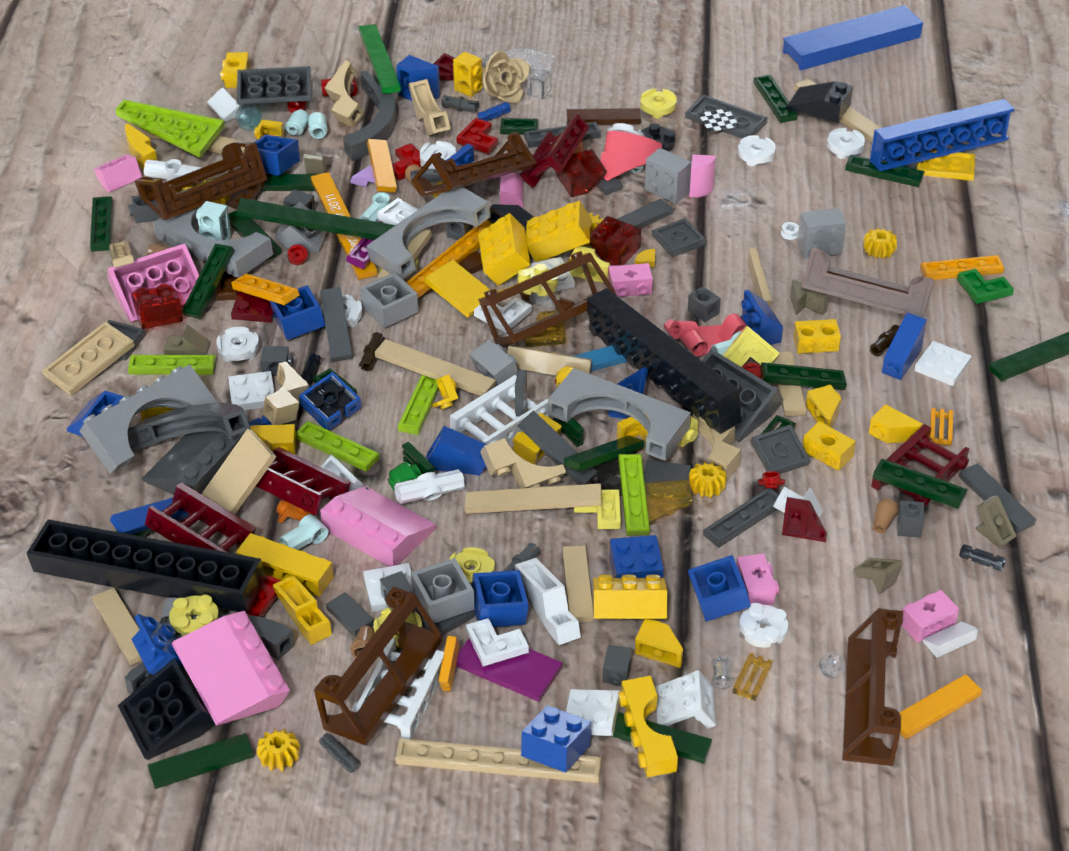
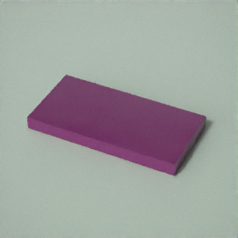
M469 638L458 653L456 667L540 702L561 671L562 662L529 649V653L482 666Z

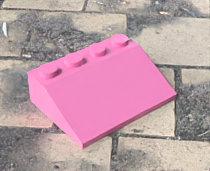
M185 243L135 259L134 263L116 268L114 266L108 268L107 275L113 293L130 323L184 306L199 277Z
M367 486L335 496L320 510L321 521L328 528L330 534L387 566L399 565L437 528V525Z
M245 611L223 616L172 643L216 726L280 707L290 691Z

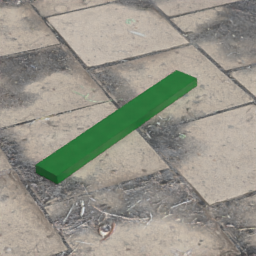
M376 24L359 26L360 36L382 93L401 92L399 81Z

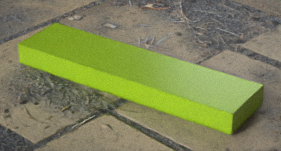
M131 355L128 373L129 375H171L170 373L179 366L184 368L190 364L197 375H213L216 358L215 355Z
M421 375L398 424V431L415 435L420 434L439 392L435 379Z
M307 421L296 432V440L326 454L333 455L335 458L365 472L379 460V453L310 421Z
M619 454L618 462L626 536L649 535L650 528L641 454Z

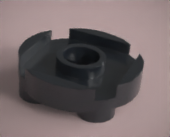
M652 123L649 127L641 130L644 137L661 143L663 150L670 152L675 147V131L661 127L657 123Z

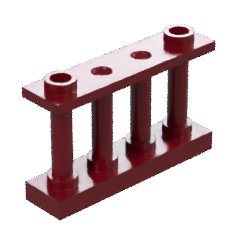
M578 113L572 116L563 132L556 137L550 131L547 132L533 153L537 164L532 168L522 170L520 176L531 188L536 186L543 173L552 167L557 173L562 171L590 127Z
M924 424L886 459L913 470L916 469L907 464L915 460L937 472L938 474L934 476L935 478L948 482L960 470H964L969 463V448L965 447L956 455L931 441L932 428ZM923 449H929L950 462L944 467L919 452ZM872 478L871 487L877 491L884 485H889ZM893 486L913 497L915 502H924V507L931 501L929 498Z
M278 447L273 452L276 458L256 485V487L306 512L318 515L320 501L325 498L333 499L335 496L349 492L351 481Z
M182 482L175 488L172 504L163 511L153 506L148 507L144 524L174 543L227 552L236 543L241 545L250 533L255 534L256 527ZM179 509L190 514L181 523L170 517ZM198 520L209 526L201 534H197L189 529ZM217 532L228 537L219 546L208 541Z

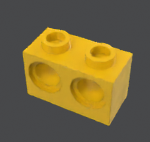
M464 51L453 60L454 90L473 97L483 87L482 58Z
M836 319L795 321L793 339L797 354L839 351L841 334Z

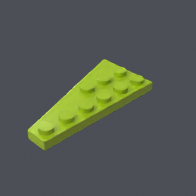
M125 99L115 109L116 116L199 158L203 156L225 127L224 120Z

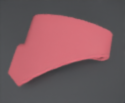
M608 131L606 133L604 151L601 154L599 174L608 182L627 171L646 165V158L657 149H662V144L637 134Z
M733 313L725 318L722 325L698 326L695 321H673L668 319L663 327L672 338L680 339L695 356H705L710 351L711 345L730 340L735 333L743 331L747 324L738 314Z

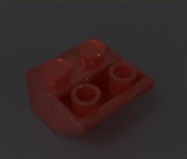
M593 149L573 153L564 169L557 173V177L570 197L588 194L607 174V170Z
M606 216L590 233L589 244L595 249V252L602 261L608 262L612 266L625 265L641 248V228Z
M160 284L155 288L148 289L143 287L131 292L136 316L142 329L183 322L180 298L172 285Z

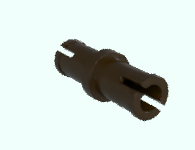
M893 325L887 332L880 334L878 340L870 346V352L875 356H880L883 351L889 349L900 326Z
M373 333L369 344L363 350L364 355L359 363V367L364 371H371L375 359H377L375 351L385 340L381 333Z

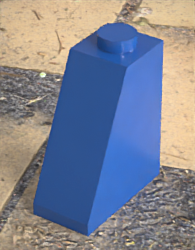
M907 312L884 356L883 374L902 380L922 351L927 319Z
M443 426L427 451L426 459L434 466L435 471L449 472L459 469L462 474L480 476L484 468L487 469L480 453L487 444Z

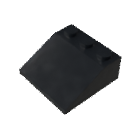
M175 658L117 705L146 760L201 737L215 725L185 667Z

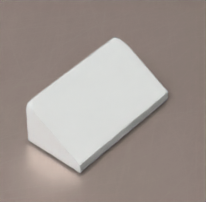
M221 88L207 101L208 105L224 122L241 116L239 105L224 88Z
M333 455L321 466L351 481L349 492L364 486Z
M959 622L923 639L922 642L938 658L975 641L978 629L967 623Z

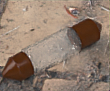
M523 292L519 293L522 299L532 304L558 311L549 295L538 296V293L531 292V295ZM554 294L563 309L575 304L574 301Z

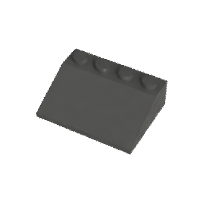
M310 66L237 70V105L312 100Z
M710 349L702 361L739 389L741 423L735 425V440L740 442L769 419L784 399L777 388L713 349ZM674 397L672 398L675 402L680 404V402L677 399H675Z
M216 431L185 434L142 477V480L173 495L176 486L181 482L202 494L245 432L232 437Z

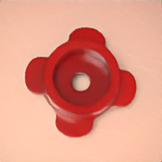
M768 471L762 474V479L758 480V484L765 485L766 489H777L778 485L785 484V480L781 479L779 472Z

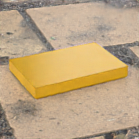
M931 150L930 152L935 153L937 150ZM957 152L925 160L922 163H918L917 170L925 171L924 176L974 181L975 154Z
M453 259L424 279V283L467 318L472 316L474 309L480 305L478 299L484 297V292L490 290Z

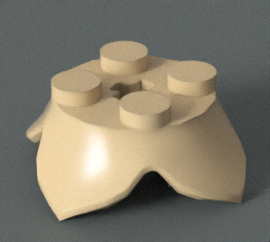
M504 51L494 52L489 58L486 68L482 71L483 85L486 92L490 96L498 97L504 102L520 103L523 96L521 83L529 75L530 64L520 58H508L507 53Z

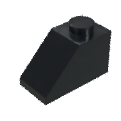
M492 204L489 209L491 217L487 221L494 224L499 218L510 213L524 226L526 231L527 221L534 216L519 205Z

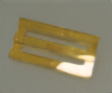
M749 653L733 686L732 693L756 701L772 667L773 660L768 659L764 661V657L759 656L755 658L753 653ZM754 664V667H753V669H752V671H751V673H750V676H749V678H748V680H747V682H746V684H745L743 690H741L740 688H741V686H742V684H743V682H744V679H745V677H746V675H747V673H748V671H749L751 665ZM763 667L764 669L758 679V682L753 692L749 693L748 691L757 675L759 668Z

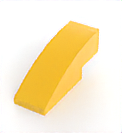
M126 123L125 133L129 152L132 156L136 157L138 165L144 170L147 160L157 161L156 150L151 147L150 138L129 123Z
M294 575L273 584V588L287 613L310 645L332 635L330 621L318 609L315 598Z

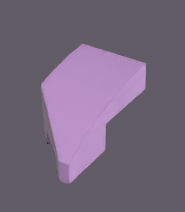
M368 166L352 176L350 183L366 187L368 181L375 183L372 166Z

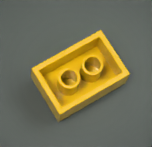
M580 200L569 203L559 209L551 210L541 216L533 217L527 221V247L536 262L590 243L591 217Z
M510 213L499 218L497 222L488 228H484L478 234L483 272L498 286L518 274L519 270L530 266L524 226Z
M606 574L593 578L594 619H667V587L665 579L660 578L659 575H647L646 578H636L635 575L630 574L623 575L622 578H612V575Z

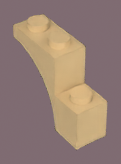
M345 60L327 83L325 90L331 99L337 101L331 109L335 118L354 128L364 115V112L359 103L350 97L351 84L357 73L352 63Z
M428 80L409 83L417 120L424 119L427 135L450 130L447 112L441 110L437 105L430 90Z
M287 362L278 364L276 381L281 388L275 393L265 396L263 415L273 425L296 420L300 404L299 395L309 389V384Z
M693 414V418L698 420V433L707 439L713 449L708 456V464L714 462L715 466H722V470L726 472L727 481L738 469L741 461V449L732 445L735 441V426L719 434L715 429H711L701 417L697 418Z
M505 438L485 445L480 451L490 476L495 474L503 476L512 471L519 489L537 488L547 483L549 486L555 485L562 481L561 478L566 473L563 464L546 467L525 461L511 449Z

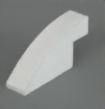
M537 558L516 564L515 569L520 570L525 592L534 610L557 644L561 645L581 638L578 620L568 611L564 585Z

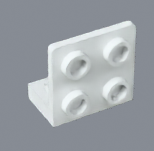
M699 670L656 686L658 724L669 726L694 716L707 729L716 726L713 685Z

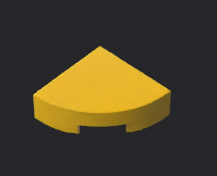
M655 249L640 252L635 258V264L649 263L650 267H655Z

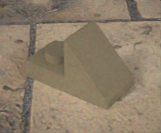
M304 154L306 174L326 173L327 164H332L333 157Z
M794 279L791 284L790 298L795 314L798 315L806 307L824 315L827 312L829 295L801 288L802 283Z
M186 325L183 336L168 335L163 349L164 355H207L210 341L192 327Z
M998 495L991 496L976 506L983 523L975 527V529L997 547H1002L1017 537Z
M868 558L855 567L854 571L857 577L873 579L878 593L881 594L896 583L903 564L901 560Z

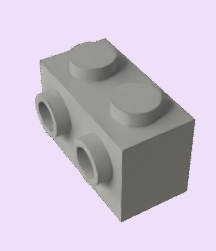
M490 339L470 353L475 368L484 376L495 379L496 386L518 374L516 359L511 354L507 355L501 345H495Z

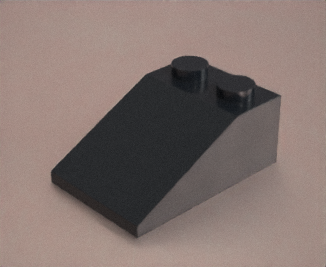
M833 81L799 87L786 106V109L839 123L851 105L853 86L844 82Z

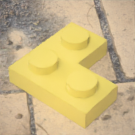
M746 326L722 355L742 367L749 357H752L761 365V362L772 363L780 353L751 328Z
M602 490L601 506L574 507V513H597L598 529H621L619 490Z

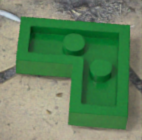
M977 269L960 272L957 276V280L976 304L1013 295L1014 288L1005 277L986 281Z

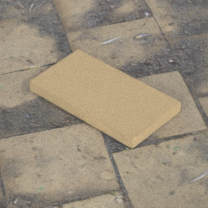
M105 321L43 369L42 373L43 376L72 396L133 348L135 344L132 339Z
M247 429L204 489L202 495L231 513L236 514L276 456L252 430Z

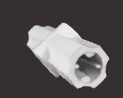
M171 159L166 162L147 160L145 162L144 175L169 181L201 167L182 165L181 161L177 159Z
M459 469L440 474L428 472L420 475L417 479L397 483L394 486L395 496L400 504L420 499L424 501L435 500L443 494L463 490L465 487L464 477Z

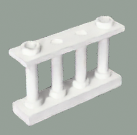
M514 375L451 414L450 429L460 433L467 430L485 444H490L504 438L507 443H510L517 432H522L518 424L533 410L537 414L542 413L548 418L550 417L548 415V399L537 405L527 398L526 408L529 411L519 417L516 416L515 410L507 405V403L515 399V381L517 376ZM501 410L513 421L504 425L493 417L491 413ZM484 420L497 431L488 436L474 424Z
M394 638L391 639L383 650L391 664L401 654L396 652V641ZM436 650L433 658L429 659L422 668L426 672L424 677L415 678L409 686L416 688L415 695L410 697L402 696L398 701V705L407 707L406 714L398 716L390 713L384 721L385 723L398 726V729H401L402 739H413L439 685L444 655L442 651ZM381 658L359 701L353 704L352 712H358L387 673L388 669Z

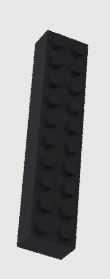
M605 288L586 299V311L590 322L589 329L604 344L612 345L618 355L622 354L631 365H634L639 370L646 367L648 369V377L657 386L662 387L668 395L677 399L683 407L691 410L697 418L701 417L711 429H715L719 434L741 423L739 389L609 289Z
M50 519L46 521L26 553L33 572L166 598L209 595L218 608L239 612L245 611L246 613L251 608L266 578L260 558Z

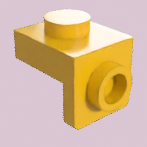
M261 119L258 127H255V138L258 140L264 135L285 137L283 122Z
M448 374L435 379L443 400L433 403V408L440 406L441 409L453 405V400L458 399L455 391L457 389L456 383Z
M629 417L617 422V439L628 435L633 437L641 436L646 442L648 433L644 426L636 419Z

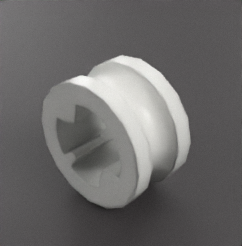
M786 222L782 225L781 236L784 239L794 240L798 237L799 226L796 223Z

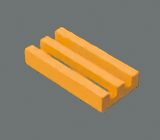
M931 408V441L951 446L953 410H949L947 413L944 412L945 409H940V412H938L936 408ZM935 417L939 418V439L935 438ZM944 418L948 419L947 440L943 439Z
M455 636L447 637L439 676L441 689L449 692L452 690L460 648Z

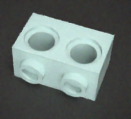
M205 201L196 213L199 223V234L214 240H230L232 236L228 207Z

